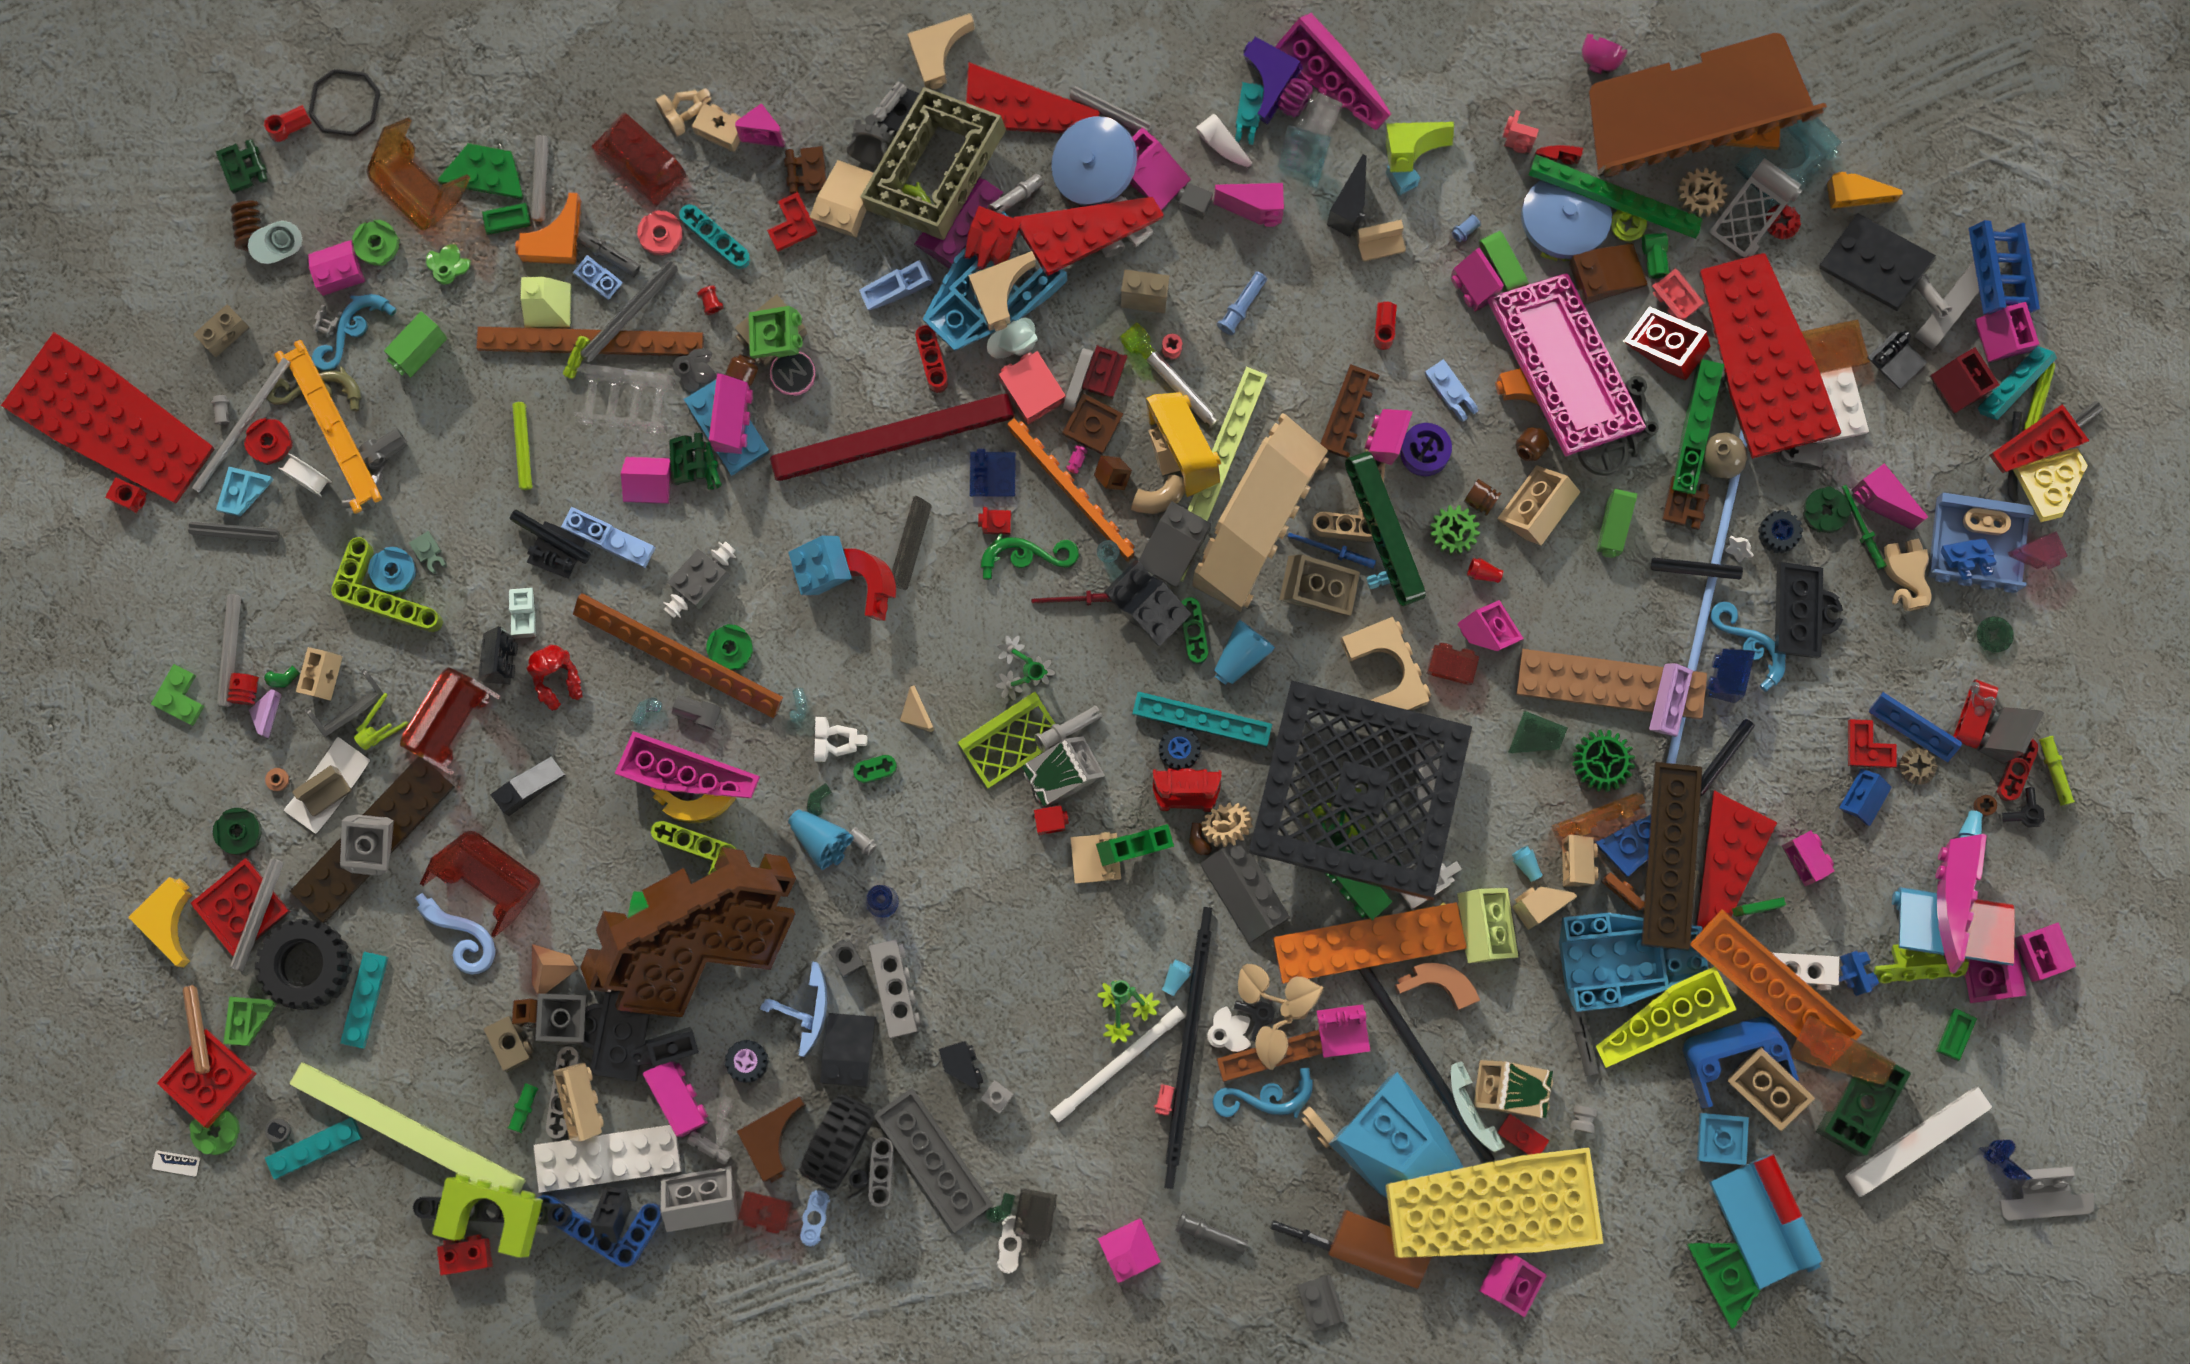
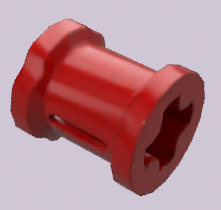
M708 286L697 292L698 298H701L704 304L705 315L718 313L724 308L717 298L715 286Z

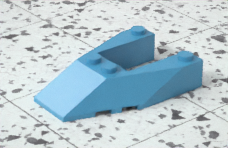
M1018 231V234H1017V236H1016V239L1020 236V232H1019V231ZM966 247L953 260L948 274L944 277L938 293L935 294L923 317V321L954 351L996 332L995 329L989 331L970 285L969 275L981 270H977L978 257L976 255L970 259L965 258ZM989 261L985 269L994 266L993 261ZM1040 267L1020 288L1014 284L1009 294L1007 306L1010 322L1012 323L1023 318L1050 298L1067 282V272L1061 269L1046 276Z

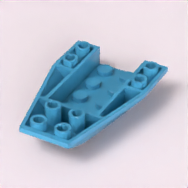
M1601 913L1562 918L1559 948L1565 990L1575 1012L1622 1007L1667 990L1674 984L1708 970L1707 959L1691 945L1689 951L1641 946L1642 917ZM1691 926L1690 943L1703 930L1702 926Z

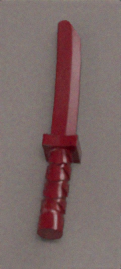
M1086 591V596L1031 599L1032 604L1086 601V606L1091 605V602H1112L1105 593L1091 594V591Z

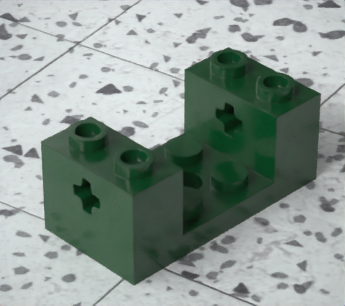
M1870 1048L1858 1052L1849 1069L1853 1076L1834 1111L1825 1113L1816 1130V1133L1857 1157L1868 1155L1911 1075V1072ZM1865 1095L1870 1096L1873 1101L1870 1109H1865L1861 1105V1099Z

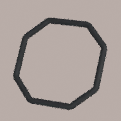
M333 69L313 84L308 113L318 128L324 133L356 136L374 123L380 91L368 74L364 72ZM335 73L364 77L375 91L371 119L354 132L324 128L313 114L318 85Z

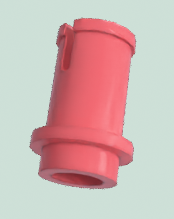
M1160 1085L1157 1105H1154L1155 1113L1169 1116V1112H1172L1170 1107L1175 1087Z

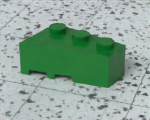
M1347 848L1341 850L1344 852L1351 853V851ZM1324 873L1329 881L1333 884L1335 883L1340 889L1339 893L1347 901L1350 900L1355 905L1353 909L1362 919L1366 917L1373 920L1393 902L1381 887Z

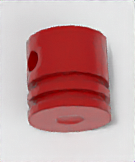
M231 673L228 689L231 692H228L230 697L227 698V702L240 705H255L253 700L256 699L254 694H257L259 677L243 673Z

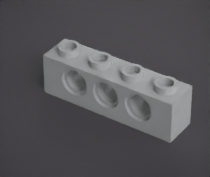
M896 939L870 945V953L889 1038L894 1039L918 1033L917 1027L921 1026L919 1013H914L912 1004L916 1003L914 991L909 990L907 981H911L909 968L903 966L902 958H906L903 944L899 945ZM888 960H895L897 962L895 971L887 972L885 970V963ZM895 982L902 985V992L898 995L890 993V986ZM900 1005L906 1006L908 1010L907 1015L903 1018L895 1016V1009Z

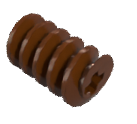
M257 201L238 202L230 208L233 214L231 217L233 222L232 229L235 231L233 234L235 239L234 246L239 250L249 251V238L255 231L261 228L255 226L261 223L260 218H254L260 215L259 210L253 209L259 207V202Z

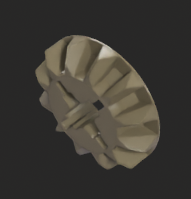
M1918 747L1910 749L1903 754L1899 767L1902 776L1908 782L1922 785L1933 779L1938 765L1936 764L1935 756L1929 753L1928 750ZM1918 759L1921 764L1927 765V767L1921 769L1920 773L1918 768L1910 766L1917 763Z

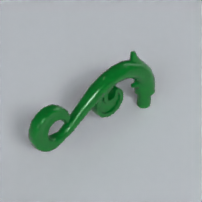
M1000 533L985 550L980 568L983 569V579L991 580L994 563L1000 560V557H997V555L1008 548H1019L1024 551V554L1019 556L1017 550H1015L1010 556L1011 563L1016 568L1029 566L1032 562L1033 554L1057 567L1069 568L1077 562L1079 550L1072 541L1061 540L1054 546L1053 553L1056 555L1059 550L1065 549L1069 552V558L1059 561L1033 542L1016 537L1002 539V534Z

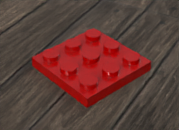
M247 858L243 859L190 903L233 957L263 880L261 874ZM274 891L255 941L291 912Z
M205 1029L204 1035L210 1066L209 1072L204 1074L195 1072L192 1047L190 1046L157 1084L201 1125L208 1129L257 1073L215 1035Z

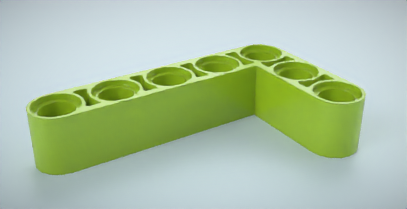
M362 537L350 540L331 588L332 595L338 601L428 632H437L441 629L443 619L432 608L362 586L374 550L371 544ZM360 545H365L364 552L356 554L357 548ZM357 566L356 573L351 576L348 575L349 569ZM348 587V594L340 597L341 590ZM370 594L369 602L362 604L363 596ZM391 601V608L387 611H383V605L386 602ZM413 608L412 616L405 618V611ZM434 615L435 621L431 625H426L427 617Z

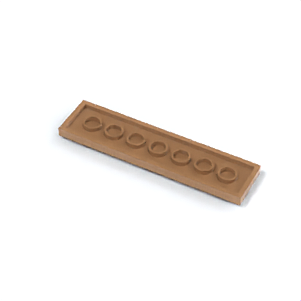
M1522 649L1516 695L1653 713L1664 667ZM1693 671L1682 717L1702 719L1707 673Z

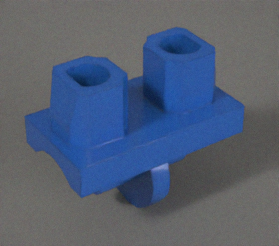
M1854 951L1840 956L1843 966H1840L1843 976L1839 977V982L1845 980L1848 989L1852 988L1855 996L1873 991L1872 988L1878 985L1879 981L1874 972L1866 974L1863 967L1870 964L1868 953Z

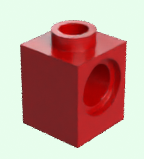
M115 477L105 498L137 514L138 510L146 502L147 493L139 487ZM128 492H132L131 498L125 501V495Z
M1061 805L1034 810L1038 835L1065 831V825L1069 824L1067 811H1062Z

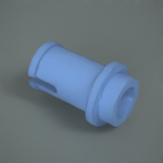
M1471 215L1461 225L1455 226L1452 231L1454 239L1458 242L1466 241L1467 236L1481 226L1479 219Z

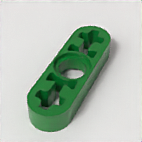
M1188 597L1182 601V604L1187 607V604L1191 603L1192 607H1196L1197 609L1193 610V618L1198 617L1199 620L1184 621L1182 623L1188 659L1192 663L1201 664L1208 657L1202 612L1198 600ZM1190 625H1197L1200 628L1201 632L1198 636L1192 637L1188 634L1187 629ZM1202 639L1203 643L1198 642L1199 650L1204 651V653L1201 654L1200 659H1197L1196 655L1191 654L1195 650L1194 643L1189 644V641L1197 642Z

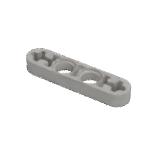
M570 1046L562 1048L557 1055L555 1070L561 1069V1066L566 1067L567 1060L563 1059V1055L568 1054L569 1051L575 1056L574 1060H570L569 1066L580 1064L579 1051ZM554 1078L546 1132L550 1137L560 1139L565 1137L568 1132L565 1119L560 1118L559 1123L560 1126H563V1131H559L558 1135H555V1130L551 1128L552 1125L557 1124L558 1119L553 1117V1113L563 1115V1111H558L555 1107L559 1094Z

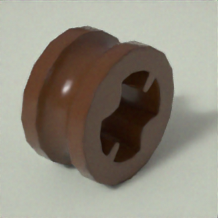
M1990 795L1980 796L1974 801V811L1982 813L1983 817L1992 815L1997 809V801ZM1984 800H1986V803H1990V808L1987 809V812L1984 811L1985 808L1981 809L1980 807Z

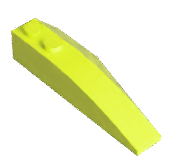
M1714 966L1672 985L1596 1045V1048L1607 1068L1721 1018L1737 1009L1717 968Z

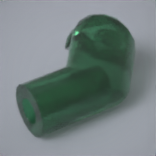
M826 783L811 792L808 797L806 808L813 815L820 816L822 814L821 800L832 793Z
M1004 1192L1002 1203L986 1211L987 1220L992 1223H998L1007 1216H1010L1015 1195Z

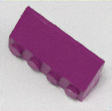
M979 177L945 239L942 240L922 232L914 245L950 269L955 257L966 247L968 232L978 207L987 208L989 204L1000 199L1003 192L987 180Z

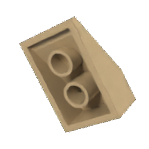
M838 160L817 196L810 219L815 224L856 238L867 211L860 196L874 173Z

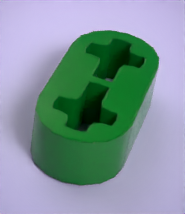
M882 755L857 763L853 773L859 782L869 783L892 776L897 770V763L892 756ZM884 760H887L888 763H893L889 767L890 771L888 772L883 768L877 770L876 767L882 766ZM863 766L867 770L874 768V771L867 773V778L858 775Z

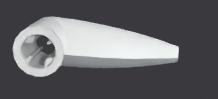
M1212 114L1196 127L1201 138L1223 157L1245 167L1252 165L1251 160L1215 114Z

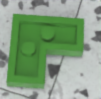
M173 664L151 705L194 726L204 705L185 695L196 675Z

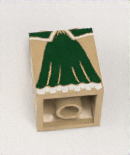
M1480 1060L1473 1105L1476 1108L1546 1118L1550 1106L1549 1096L1553 1085V1071L1505 1061Z

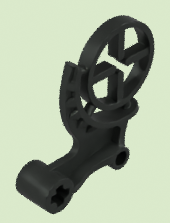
M1640 376L1631 377L1625 383V386L1646 428L1643 431L1625 436L1630 448H1628L1624 437L1617 439L1619 443L1605 448V452L1622 448L1621 461L1614 469L1607 453L1601 455L1605 470L1597 469L1587 461L1586 458L1598 455L1601 452L1600 449L1577 452L1583 467L1595 475L1607 476L1618 471L1625 464L1628 453H1631L1632 457L1638 456L1639 442L1649 440L1658 432V425L1655 422H1649L1646 415L1644 393L1647 390V383ZM1604 444L1598 445V448H1602Z

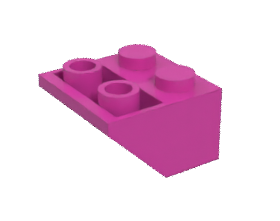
M2026 302L2007 306L2000 311L1990 315L1987 314L1975 320L1988 363L2032 352L2039 345Z
M2059 922L2014 938L2031 982L2039 981L2076 967Z

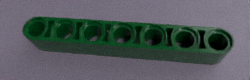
M1366 451L1345 460L1346 471L1398 603L1401 606H1407L1424 599L1426 596L1424 585L1373 455Z

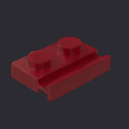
M1096 345L1082 389L1113 399L1128 355H1122L1116 351Z

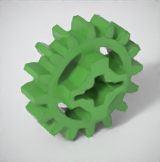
M1449 505L1447 512L1440 509V516L1434 515L1433 520L1436 523H1431L1430 529L1435 531L1430 534V538H1436L1434 546L1442 545L1441 552L1449 549V555H1452L1453 551L1456 550L1458 555H1461L1463 548L1467 552L1471 549L1469 543L1471 545L1476 544L1477 540L1473 537L1480 535V532L1475 530L1480 524L1473 522L1476 515L1469 516L1468 508L1463 512L1460 505L1457 506L1456 510H1453L1452 506ZM1447 518V525L1440 528L1441 522ZM1452 526H1454L1455 529H1459V532L1457 534H1455L1454 531H1450ZM1470 532L1468 539L1463 542L1462 535Z

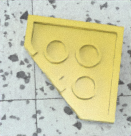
M2075 448L2013 470L2040 522L2063 516L2087 468V464L2079 449Z

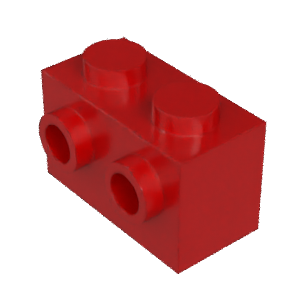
M481 1234L468 1236L467 1241L458 1243V1240L443 1241V1246L437 1247L440 1276L493 1267L489 1238L482 1239Z

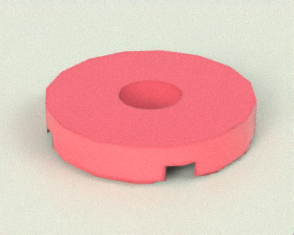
M654 211L652 214L642 218L638 225L637 235L640 244L647 252L663 256L672 253L679 247L682 241L683 230L680 222L673 214L667 211ZM658 228L666 230V234L661 238L654 236V232Z

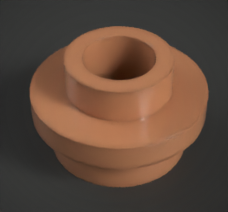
M274 768L267 773L265 783L269 789L281 791L287 787L289 775L281 768ZM279 775L280 781L278 783H274L273 778Z

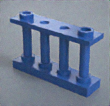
M1988 220L1969 227L1983 314L1990 315L2006 308V305H2015L2023 302L2027 303L2029 313L2039 310L2040 306L2025 223L2013 226L2005 230V232L1993 231L1992 222ZM1995 241H2007L2009 254L1997 253ZM1999 262L2011 263L2013 275L2001 274ZM2002 284H2015L2017 297L2004 296Z

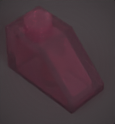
M2057 531L2043 535L2008 552L2009 557L2036 569L2045 566L2047 569L2054 568L2061 564L2059 560L2068 556Z

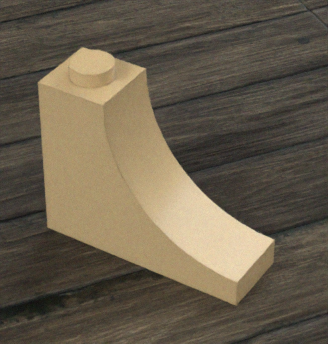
M971 13L908 33L909 44L925 88L934 90L947 83L944 71L946 57L953 44L960 37L975 30Z
M1032 251L969 275L970 285L989 331L994 329L995 331L1002 330L1008 326L1007 324L1011 323L1007 307L1009 294L1017 279L1026 271L1036 266V259Z

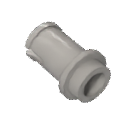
M226 395L213 396L211 405H214L215 424L218 425L230 423L228 413L230 401Z
M857 827L851 830L850 834L854 836L852 843L862 850L861 853L863 855L869 856L877 847L875 840H870Z

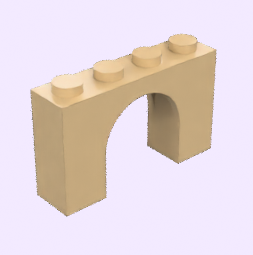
M1391 617L1342 637L1340 642L1349 662L1371 653L1383 652L1393 656L1401 666V684L1395 690L1371 701L1410 711L1429 703V697H1431L1429 688L1421 682V670L1418 664H1414L1410 657L1413 653L1409 643H1404L1401 636L1403 629L1399 621L1395 622L1394 618Z

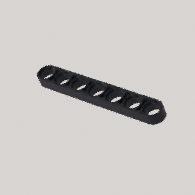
M419 1197L413 1204L414 1214L419 1218L436 1219L441 1197ZM482 1199L475 1204V1212L468 1220L504 1223V1215L497 1203L492 1200ZM424 1200L430 1204V1211L427 1214H423L420 1210V1205ZM542 1202V1217L538 1220L537 1225H565L571 1220L572 1211L566 1204ZM491 1204L497 1208V1215L494 1218L489 1217L487 1214V1208ZM558 1208H562L565 1212V1218L561 1222L557 1221L554 1217V1213Z

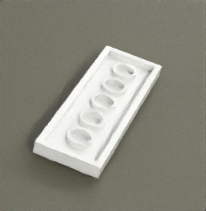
M670 1125L593 1136L583 1141L565 1140L534 1145L539 1193L682 1172L678 1138Z

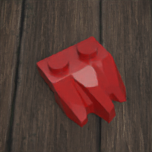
M979 206L968 232L965 258L970 259L976 255L978 257L977 270H984L989 261H993L994 265L1009 260L1021 221Z

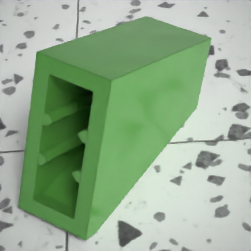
M1614 489L1607 499L1597 546V552H1601L1603 556L1615 558L1623 552L1637 493Z

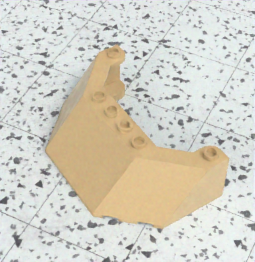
M1283 413L1278 419L1279 424H1274L1269 432L1270 436L1268 438L1265 437L1215 527L1216 538H1210L1203 553V561L1197 565L1194 572L1193 587L1240 612L1243 607L1248 608L1254 597L1250 593L1267 558H1273L1278 548L1275 545L1278 538H1284L1289 528L1286 525L1289 518H1295L1300 508L1297 506L1300 498H1306L1311 488L1308 486V483L1318 470H1324L1329 461L1326 458L1328 450Z

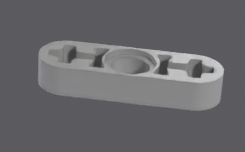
M1086 348L1082 349L1063 409L1074 412L1094 351Z

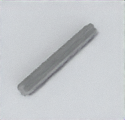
M229 594L226 603L217 704L221 707L231 706V703L227 702V698L230 697L228 692H231L228 690L231 673H234L241 604V597L237 594Z
M271 858L231 962L230 967L232 969L243 971L283 867V862Z

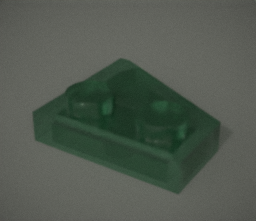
M1524 711L1508 752L1521 753L1560 749L1568 727Z

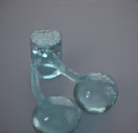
M1978 682L1971 684L1970 690L1973 692L1971 701L1972 706L1975 708L1974 713L1976 716L1981 717L1985 714L1986 710L1983 706H1975L1974 695L1976 694L1980 699L1984 700V706L1989 709L1996 705V699L1994 697H1981L1978 694L1980 684Z

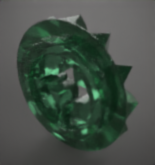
M1997 616L1984 619L1976 631L1977 643L1981 644L1983 650H1988L1992 653L2005 651L2011 646L2014 639L2012 626L2008 621ZM2000 628L1997 634L1999 639L1996 638L1990 642L1991 634L1989 631L1993 632Z

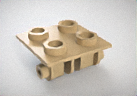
M1104 832L1101 835L1071 837L1075 884L1121 879L1120 862L1102 867L1096 847L1098 843L1117 838V833L1110 834V832Z

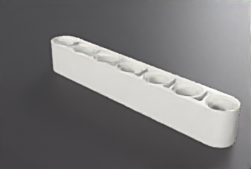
M1975 1087L1856 1167L1845 1178L1857 1195L1861 1197L1986 1113L1992 1106L1979 1087Z

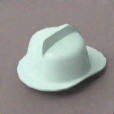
M274 222L258 229L251 235L248 241L249 253L260 263L270 264L298 252L302 245V235L297 226L291 222Z
M1024 317L1008 324L1006 328L996 331L988 339V353L994 358H1006L1013 354L1025 355L1029 353L1038 340L1035 335L1034 323L1031 319Z

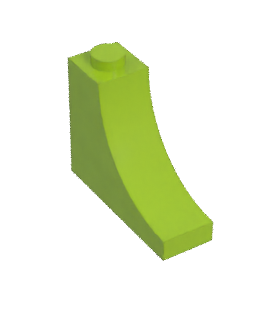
M1454 122L1386 123L1385 144L1390 172H1413L1415 160L1423 153L1438 147L1453 146Z

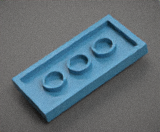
M716 380L684 399L708 439ZM751 421L749 426L745 425L744 434H747L748 439L746 448L743 447L742 454L717 452L731 476L770 453Z

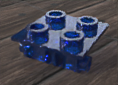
M982 448L977 449V452H970V497H1015L1016 452H986V449Z
M1995 1140L1988 1147L1979 1148L1985 1153L1983 1157L1994 1165L1997 1163L2002 1167V1173L2011 1180H2032L2033 1177L2009 1159L2016 1149L2015 1143L2012 1140Z

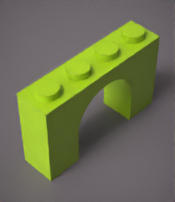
M456 1174L455 1177L446 1178L432 1235L451 1240L464 1239L472 1208L477 1202L487 1198L497 1203L504 1215V1229L498 1252L519 1258L529 1257L543 1202L542 1199L535 1198L536 1194L528 1191H521V1194L513 1192V1187L500 1185L499 1188L492 1187V1182L486 1180L469 1181L470 1176Z

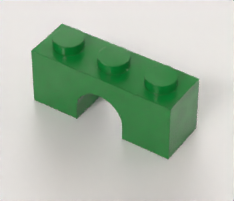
M1166 824L1096 844L1103 867L1174 847L1169 826Z

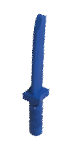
M1288 533L1287 536L1288 538L1339 555L1338 560L1341 561L1345 558L1372 569L1376 563L1374 559L1346 550L1347 546L1344 545L1340 550L1293 533Z

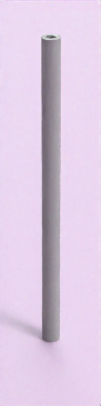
M283 357L193 485L192 488L199 493L202 491L290 365V361Z

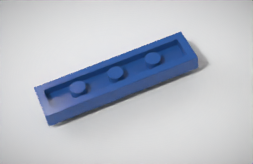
M1884 692L1881 693L1869 709V713L1947 763L1962 745L1961 741Z

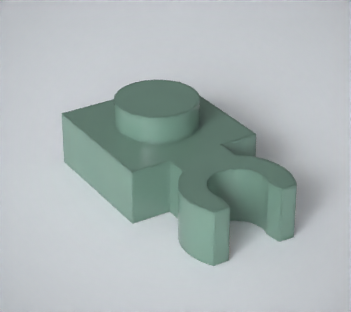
M429 531L409 542L421 563L428 560L427 567L433 574H436L434 569L435 563L440 562L444 568L447 567L446 562L437 556L442 550Z

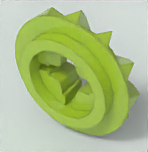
M1617 210L1612 216L1611 222L1613 235H1616L1620 241L1632 242L1637 239L1639 240L1646 231L1647 220ZM1632 217L1631 225L1634 228L1630 227L1629 230L1624 231L1625 224L1622 222L1626 223Z

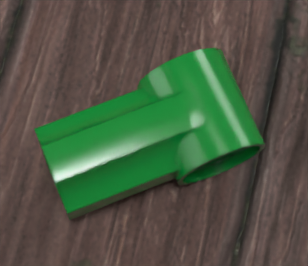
M1643 234L1642 251L1646 255L1649 278L1661 279L1669 274L1667 234Z

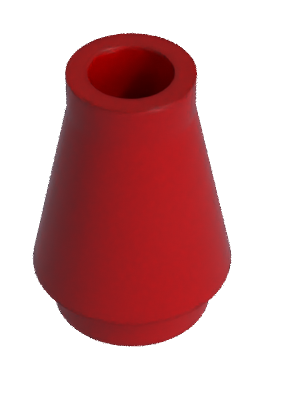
M1473 558L1468 567L1467 575L1471 576L1474 580L1500 583L1503 570L1496 568L1481 558Z

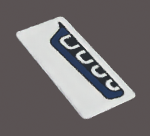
M156 1151L152 1169L196 1176L200 1158Z

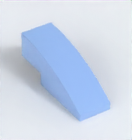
M918 260L902 270L896 269L861 288L859 291L867 309L872 310L909 296L935 282L927 264Z

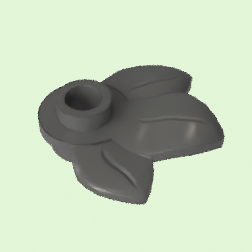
M695 349L688 356H680L674 361L673 371L681 378L682 385L687 391L695 393L700 390V383H710L717 379L716 373L707 364L712 357L711 351ZM682 363H686L688 365L687 371H682L680 369V365Z

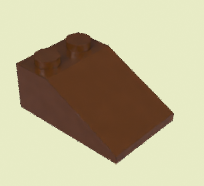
M1633 244L1593 249L1574 255L1569 263L1584 305L1648 285Z

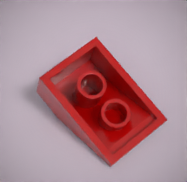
M1651 307L1648 308L1624 341L1626 345L1665 372L1685 381L1711 347L1706 331Z

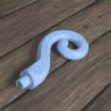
M423 893L415 898L419 903L417 910L427 921L439 927L468 932L474 935L481 943L483 955L476 963H468L463 959L465 950L473 953L479 950L476 942L463 940L456 945L453 951V961L459 970L466 974L474 975L485 972L490 968L495 957V945L491 935L485 928L469 919L445 913L433 898L427 899Z

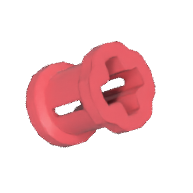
M1168 334L1162 341V354L1171 360L1178 358L1182 351V339L1176 334ZM1168 344L1176 346V349L1173 350L1171 347H1168Z

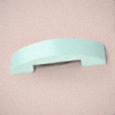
M1463 1062L1451 1065L1453 1095L1466 1125L1492 1151L1495 1152L1504 1148L1495 1127L1492 1126L1485 1129L1465 1089V1086L1473 1082Z

